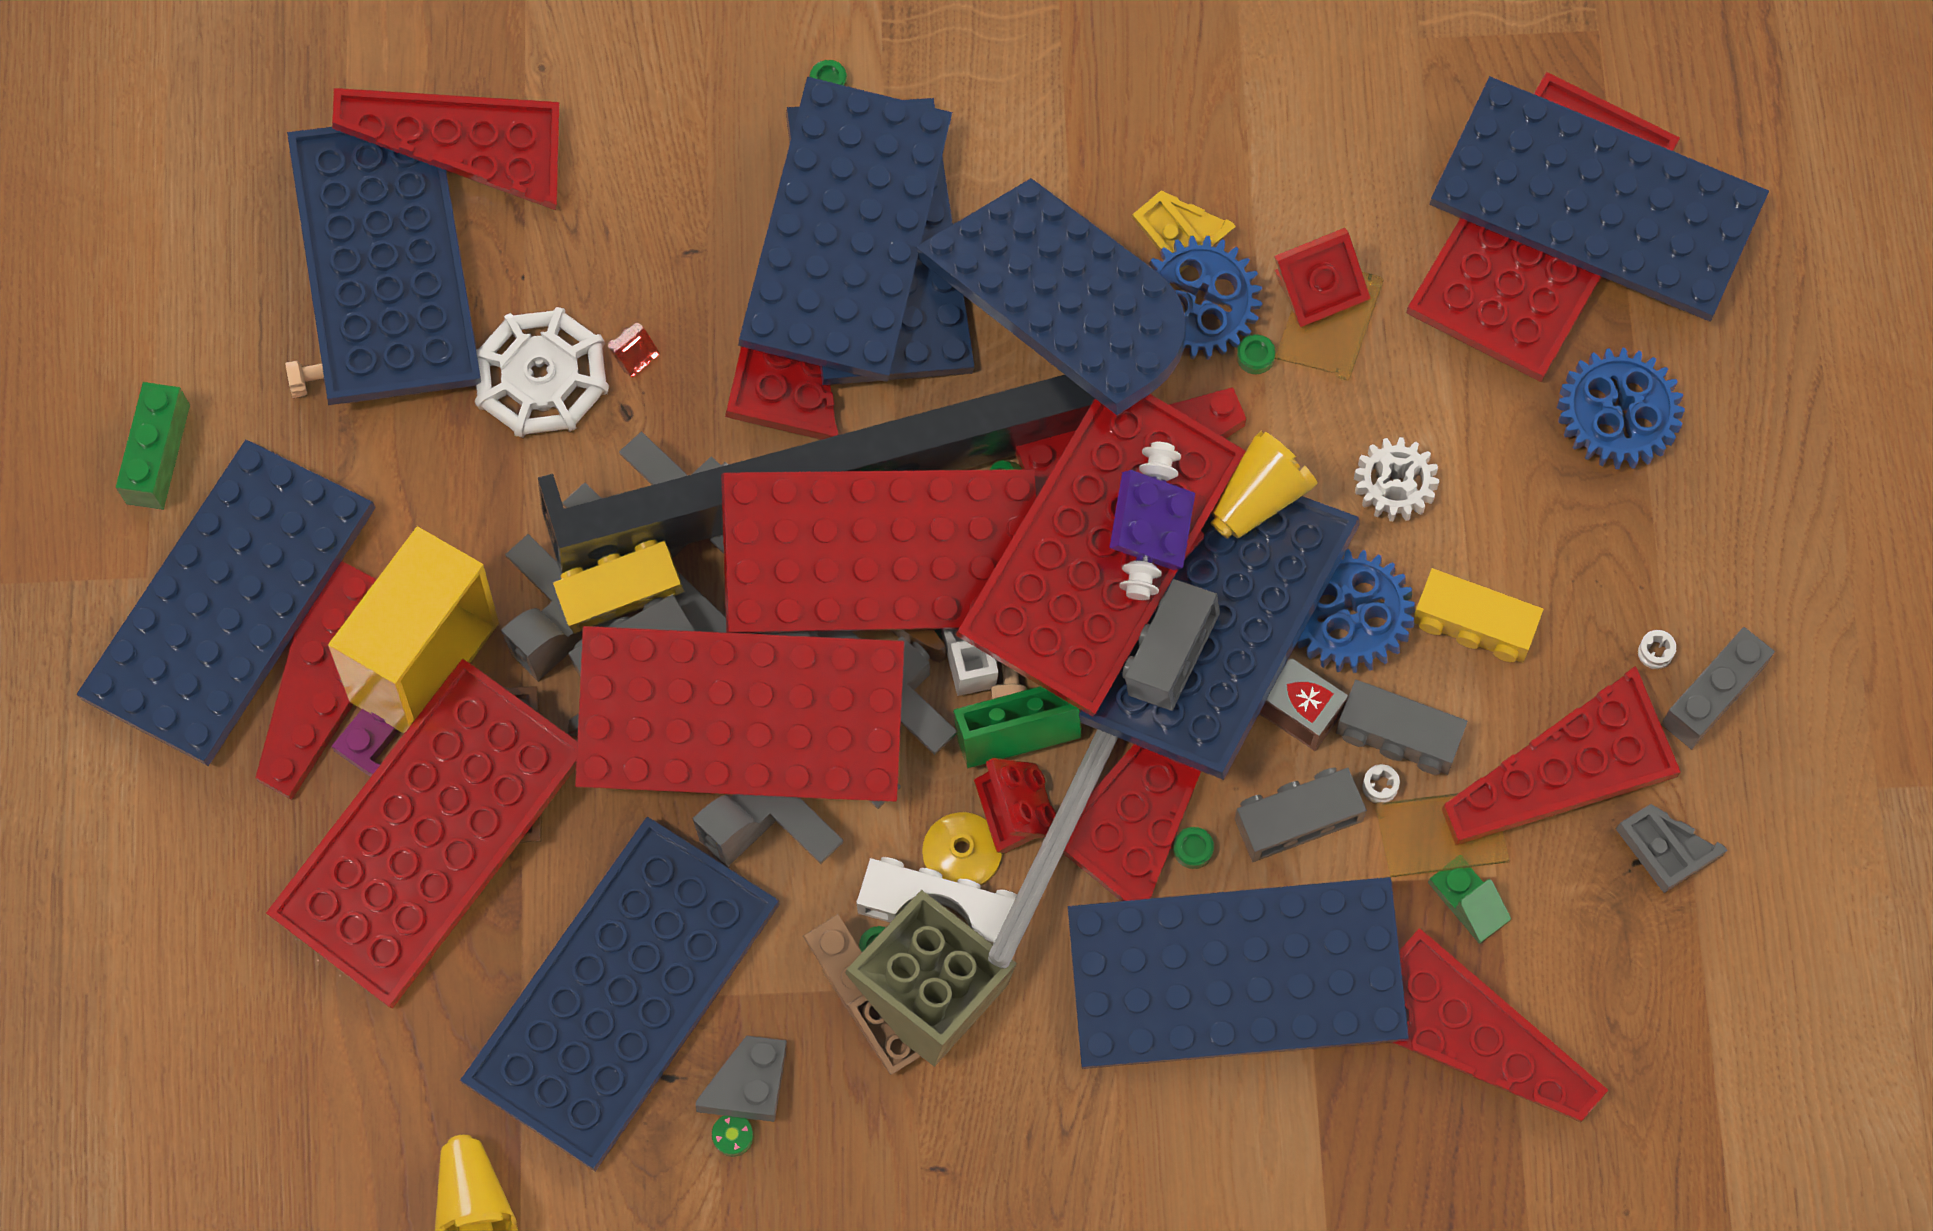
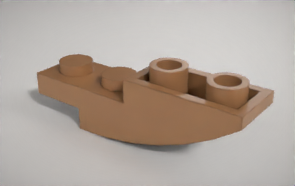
M839 914L803 935V938L823 968V973L889 1074L892 1075L919 1058L920 1055L901 1041L845 974L846 969L862 952Z

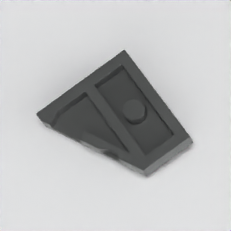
M1652 804L1625 819L1615 828L1663 893L1722 857L1727 851L1725 846L1719 842L1713 845L1693 834L1694 828L1682 821L1671 819L1668 813Z
M746 1036L698 1097L696 1112L775 1122L787 1041Z

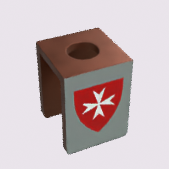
M1289 659L1263 705L1260 715L1316 751L1342 715L1348 695L1296 660Z

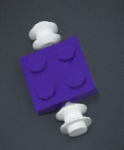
M1153 442L1151 447L1142 449V454L1149 458L1148 463L1139 466V470L1142 473L1129 470L1122 472L1110 548L1136 557V561L1123 565L1122 570L1129 574L1128 581L1121 582L1119 585L1121 589L1126 591L1127 597L1136 600H1149L1150 595L1159 593V589L1152 585L1153 578L1160 577L1162 572L1154 564L1172 570L1182 569L1184 565L1195 493L1166 482L1178 476V471L1172 468V462L1180 460L1181 454L1174 451L1175 447L1165 442Z

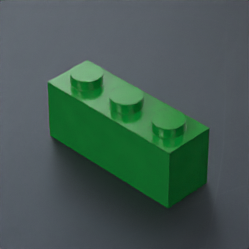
M148 382L142 383L115 487L127 505L164 510L190 409V404L180 387Z
M1041 686L953 709L957 731L956 737L967 769L986 764L992 758L1005 759L1081 738L1079 709Z

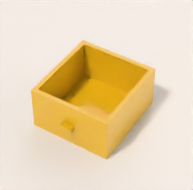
M417 526L328 644L346 694L352 704L370 714L373 712L385 719L387 724L403 734L407 731L463 658L471 663L499 624L484 565Z

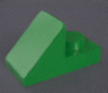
M1461 855L1433 875L1428 881V884L1479 944L1511 920L1493 881L1489 878L1483 882Z

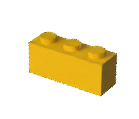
M649 540L637 545L633 553L622 557L620 554H611L598 560V566L584 571L583 568L579 567L562 573L560 575L561 580L553 582L567 624L573 633L582 631L583 626H596L644 608L648 602L655 598L663 597L665 599L672 594L675 596L685 592L666 542L658 543L657 540Z
M1432 568L1415 611L1414 623L1418 624L1420 629L1429 634L1440 635L1443 633L1456 638V641L1465 647L1472 649L1481 647L1492 651L1494 656L1500 660L1523 663L1544 609Z

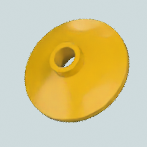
M968 812L952 813L936 821L928 830L922 848L925 867L941 873L943 879L958 882V879H967L983 885L996 873L1002 858V853L996 852L987 820ZM964 841L970 847L968 851L959 853L955 850L954 846L956 843Z

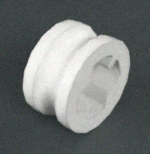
M1663 630L1650 631L1643 637L1639 645V659L1646 667L1662 669L1674 657L1676 643L1674 638ZM1653 642H1659V648L1662 646L1666 648L1661 657H1655V652L1649 653L1648 649H1650Z
M1375 765L1365 774L1362 785L1363 793L1373 803H1388L1394 799L1399 789V775L1388 765ZM1381 776L1388 779L1387 786L1392 785V788H1384L1382 792L1374 790L1375 783H1370V780L1378 781Z

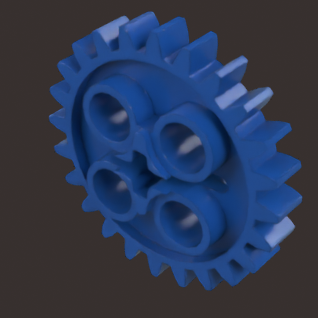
M1190 236L1188 247L1185 248L1177 239L1174 242V253L1163 247L1160 251L1163 262L1152 258L1149 263L1169 284H1176L1177 287L1184 290H1175L1185 306L1184 347L1189 348V355L1193 360L1198 350H1203L1206 359H1210L1215 347L1222 356L1225 355L1227 352L1226 342L1237 348L1240 344L1237 333L1245 337L1251 333L1245 322L1256 324L1259 318L1250 310L1260 309L1262 306L1261 301L1252 298V296L1261 292L1262 286L1250 284L1258 273L1257 271L1246 272L1244 270L1250 259L1245 258L1238 262L1235 257L1239 248L1235 247L1229 253L1225 252V240L1223 239L1216 248L1211 247L1210 236L1205 237L1202 245H1197L1195 237ZM1185 265L1195 267L1199 272V278L1195 281H1186L1180 275V268ZM1221 279L1230 281L1234 286V293L1227 296L1221 295L1215 288V282ZM1199 290L1205 292L1204 299L1206 300L1203 301L1202 305L1195 303L1196 296L1194 295ZM1216 304L1228 305L1232 311H1224L1223 308ZM1205 314H1214L1220 320V328L1217 330L1206 329L1202 325L1201 317Z
M1607 348L1603 360L1597 354L1591 353L1589 365L1580 360L1576 367L1577 373L1569 371L1566 378L1568 384H1562L1559 393L1563 398L1559 399L1557 409L1564 412L1560 414L1558 422L1560 424H1569L1565 429L1564 437H1577L1573 445L1574 450L1583 446L1588 448L1585 459H1590L1596 453L1600 455V466H1603L1608 458L1614 461L1615 469L1620 468L1623 460H1627L1630 467L1634 469L1639 457L1648 465L1653 458V452L1661 457L1666 450L1665 444L1673 445L1676 438L1674 433H1679L1682 422L1678 419L1682 418L1685 412V408L1677 406L1681 403L1683 393L1672 392L1678 383L1677 379L1665 381L1664 378L1668 372L1667 367L1661 368L1658 371L1653 368L1656 358L1653 357L1647 363L1641 361L1642 351H1638L1633 359L1628 358L1626 348H1622L1619 357H1614L1610 348ZM1612 378L1617 380L1618 390L1615 388L1611 380ZM1635 383L1639 385L1643 389V391H1631L1627 387V384ZM1592 389L1600 390L1606 397L1602 399L1593 397L1589 391ZM1617 398H1618V400H1619V401H1618L1619 406H1615V403H1616V401H1617ZM1622 410H1623V411H1626V410H1627V412H1626V414H1625V417H1624V419H1623V412H1622ZM1635 419H1647L1651 422L1652 426L1642 427ZM1598 425H1609L1615 432L1612 434L1604 433L1598 428ZM1623 427H1626V431L1631 438L1624 436Z
M1350 549L1346 550L1344 559H1341L1323 595L1334 596L1336 600L1331 604H1321L1318 602L1297 642L1298 648L1309 645L1307 649V657L1309 659L1320 654L1321 667L1324 668L1333 660L1335 661L1337 672L1342 670L1345 663H1350L1352 672L1357 673L1359 663L1364 662L1369 671L1373 670V659L1378 658L1384 664L1388 663L1387 650L1395 654L1400 653V645L1397 640L1409 641V632L1405 628L1414 627V617L1409 614L1415 612V602L1408 601L1413 597L1411 587H1403L1406 583L1405 575L1399 574L1394 576L1395 564L1393 562L1382 568L1381 555L1378 554L1370 562L1367 561L1366 550H1362L1358 559L1352 558ZM1361 583H1367L1374 587L1366 593H1361L1354 589ZM1380 599H1382V600H1384L1385 602H1384V603H1379V602H1377V601L1380 600ZM1352 607L1354 612L1357 613L1350 615V612L1347 608ZM1379 617L1386 622L1380 627H1371L1367 624V621L1371 618ZM1318 619H1325V621L1319 622ZM1335 629H1343L1348 632L1347 636L1342 639H1335L1329 636L1330 632Z

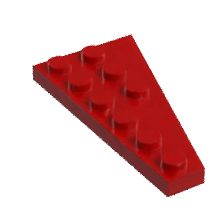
M741 347L725 417L821 440L838 435L833 409V392H831L830 385H822L819 365Z
M1637 667L1631 668L1612 685L1602 689L1583 706L1573 710L1533 739L1529 745L1518 753L1508 757L1489 774L1479 778L1446 802L1442 807V812L1455 845L1677 778L1681 771Z
M1133 744L1092 791L1063 854L1120 901L1151 899L1202 771Z
M1419 928L1399 950L1409 1039L1408 1041L1391 1043L1580 1123L1609 1091L1423 930Z

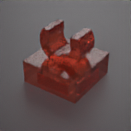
M637 322L630 328H625L623 330L624 333L616 340H611L608 343V347L617 362L630 377H634L660 354L645 328Z

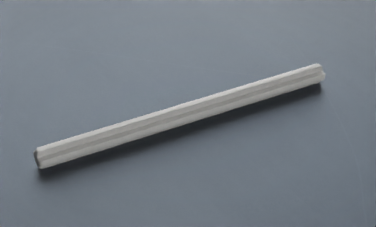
M1097 729L989 952L988 961L991 964L1000 968H1007L1118 737Z

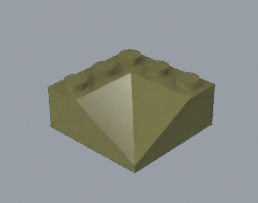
M921 890L846 969L845 974L901 1041L935 1067L1008 986L1017 963L1011 960L1007 968H1000L991 964L988 961V957L993 944Z

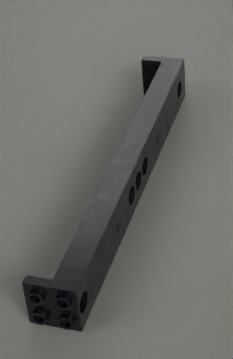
M1061 375L565 509L554 475L549 474L538 477L541 511L560 573L562 574L579 567L585 571L598 566V560L611 554H620L621 557L635 552L634 548L637 545L649 540H657L658 543L665 541L668 548L671 549L723 535L721 474L962 470L1016 455V446L1077 430L1095 398L1069 377Z

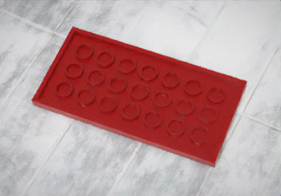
M1548 72L1545 73L1534 92V95L1671 151L1675 150L1680 140V137ZM1460 218L1408 305L1406 313L1542 382L1602 277Z
M1149 394L1118 415L1114 414L1097 399H1094L955 634L957 637L1092 717L1097 712L1139 639L1143 627L1148 623L1178 569L1172 570L1154 564L1162 572V575L1158 578H1153L1152 585L1159 589V593L1150 595L1149 600L1129 598L1126 596V591L1119 587L1121 582L1128 581L1129 574L1122 570L1123 565L1136 561V557L1110 548L1122 472L1134 470L1142 473L1139 470V466L1148 463L1149 460L1148 457L1142 454V449L1151 447L1153 442L1169 443L1175 447L1174 451L1181 454L1180 460L1172 462V468L1178 471V476L1166 482L1195 493L1185 553L1186 557L1246 452L1244 449L1152 394Z
M1035 469L740 472L721 474L726 633L959 629L1036 499Z
M583 626L575 787L897 802L905 641Z
M462 658L271 905L266 914L393 1009L574 772L577 760V741Z

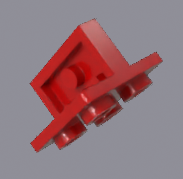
M998 758L988 760L986 762L988 772L975 778L974 782L996 852L1007 853L1035 838H1045L1056 816V812L1050 805L1045 789V778L1036 763Z

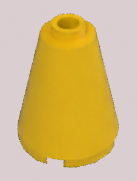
M1261 430L1253 438L1211 512L1214 519L1211 521V524L1227 539L1231 535L1240 538L1311 491L1317 485L1316 478L1306 466L1299 471L1300 466L1294 460L1296 456L1267 432L1263 433Z
M457 1135L450 1138L448 1143L441 1148L435 1231H518L517 1220L482 1143L477 1139H473L470 1135Z

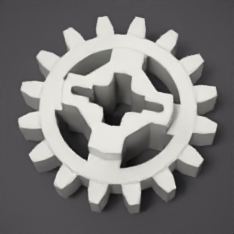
M1400 437L1397 445L1392 446L1388 438L1383 439L1382 449L1372 444L1368 450L1369 457L1365 455L1360 456L1358 462L1360 468L1356 469L1354 474V480L1359 481L1356 484L1355 493L1358 495L1366 494L1362 502L1364 508L1372 504L1376 506L1374 516L1378 517L1385 511L1388 512L1389 521L1393 522L1396 513H1401L1405 521L1410 520L1411 510L1421 515L1425 509L1424 502L1432 504L1435 497L1433 491L1437 490L1439 485V479L1433 477L1437 473L1438 466L1437 464H1427L1431 456L1429 451L1421 455L1417 452L1419 443L1414 442L1408 448L1405 447L1404 438ZM1375 468L1378 479L1376 484L1373 485L1371 472ZM1418 474H1420L1422 480V487L1419 491L1417 490V483L1414 481Z

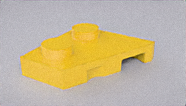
M1162 190L1131 215L1159 251L1165 247L1172 253H1174V242L1177 239L1185 248L1188 247L1190 236L1195 237L1197 245H1202L1205 237L1210 236L1212 247L1236 227L1233 222L1211 215L1193 204L1184 203L1177 197ZM1185 265V266L1181 267L1180 270H1179L1180 273H1181L1184 269H1186L1189 265Z

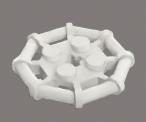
M556 307L554 311L521 315L509 313L505 315V320L479 349H476L481 383L476 385L477 397L475 404L478 409H485L512 429L515 436L521 438L526 434L565 429L571 432L577 429L576 424L601 395L607 394L609 384L606 382L603 357L604 339L601 335L593 334L568 316L564 308ZM548 327L547 332H540L541 336L531 337V334H523L522 332L523 329ZM561 329L579 341V343L571 346L557 336L558 332ZM513 334L516 340L502 355L497 354L496 352ZM588 354L590 376L579 374L577 358ZM544 364L548 365L546 369L548 374L546 376L533 377L534 373L531 368L534 365L537 367H542ZM492 365L500 367L502 373V383L494 387L491 385L490 366ZM577 386L586 388L584 393L567 410L563 403ZM508 395L522 405L519 415L499 402L498 399ZM552 407H556L560 414L530 418L531 412L534 409L547 411Z

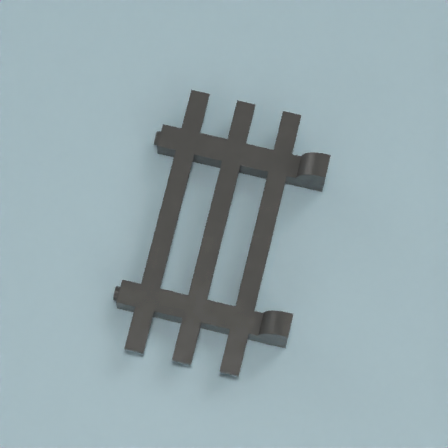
M642 431L619 451V454L651 485L688 476ZM711 456L692 474L729 464L724 462L720 465ZM584 483L563 502V506L568 508L602 498ZM527 534L505 556L552 602L542 611L534 608L523 612L510 621L501 631L511 655L539 682L582 640L583 630L573 633L567 624L553 582L561 580L557 561ZM723 535L708 538L724 554ZM688 544L669 549L672 558ZM678 572L685 592L674 597L693 629L701 632L726 633V617ZM614 618L593 627H609L616 619ZM852 631L816 632L818 637L860 639ZM901 636L897 640L905 641L901 723L936 755L957 734V731L914 691L930 675V664L928 661L930 657L918 643L912 642L910 644ZM723 795L712 801L692 818L699 841L726 867L733 863L776 821L820 864L844 843L843 839L800 799L801 797ZM886 801L870 802L879 809Z

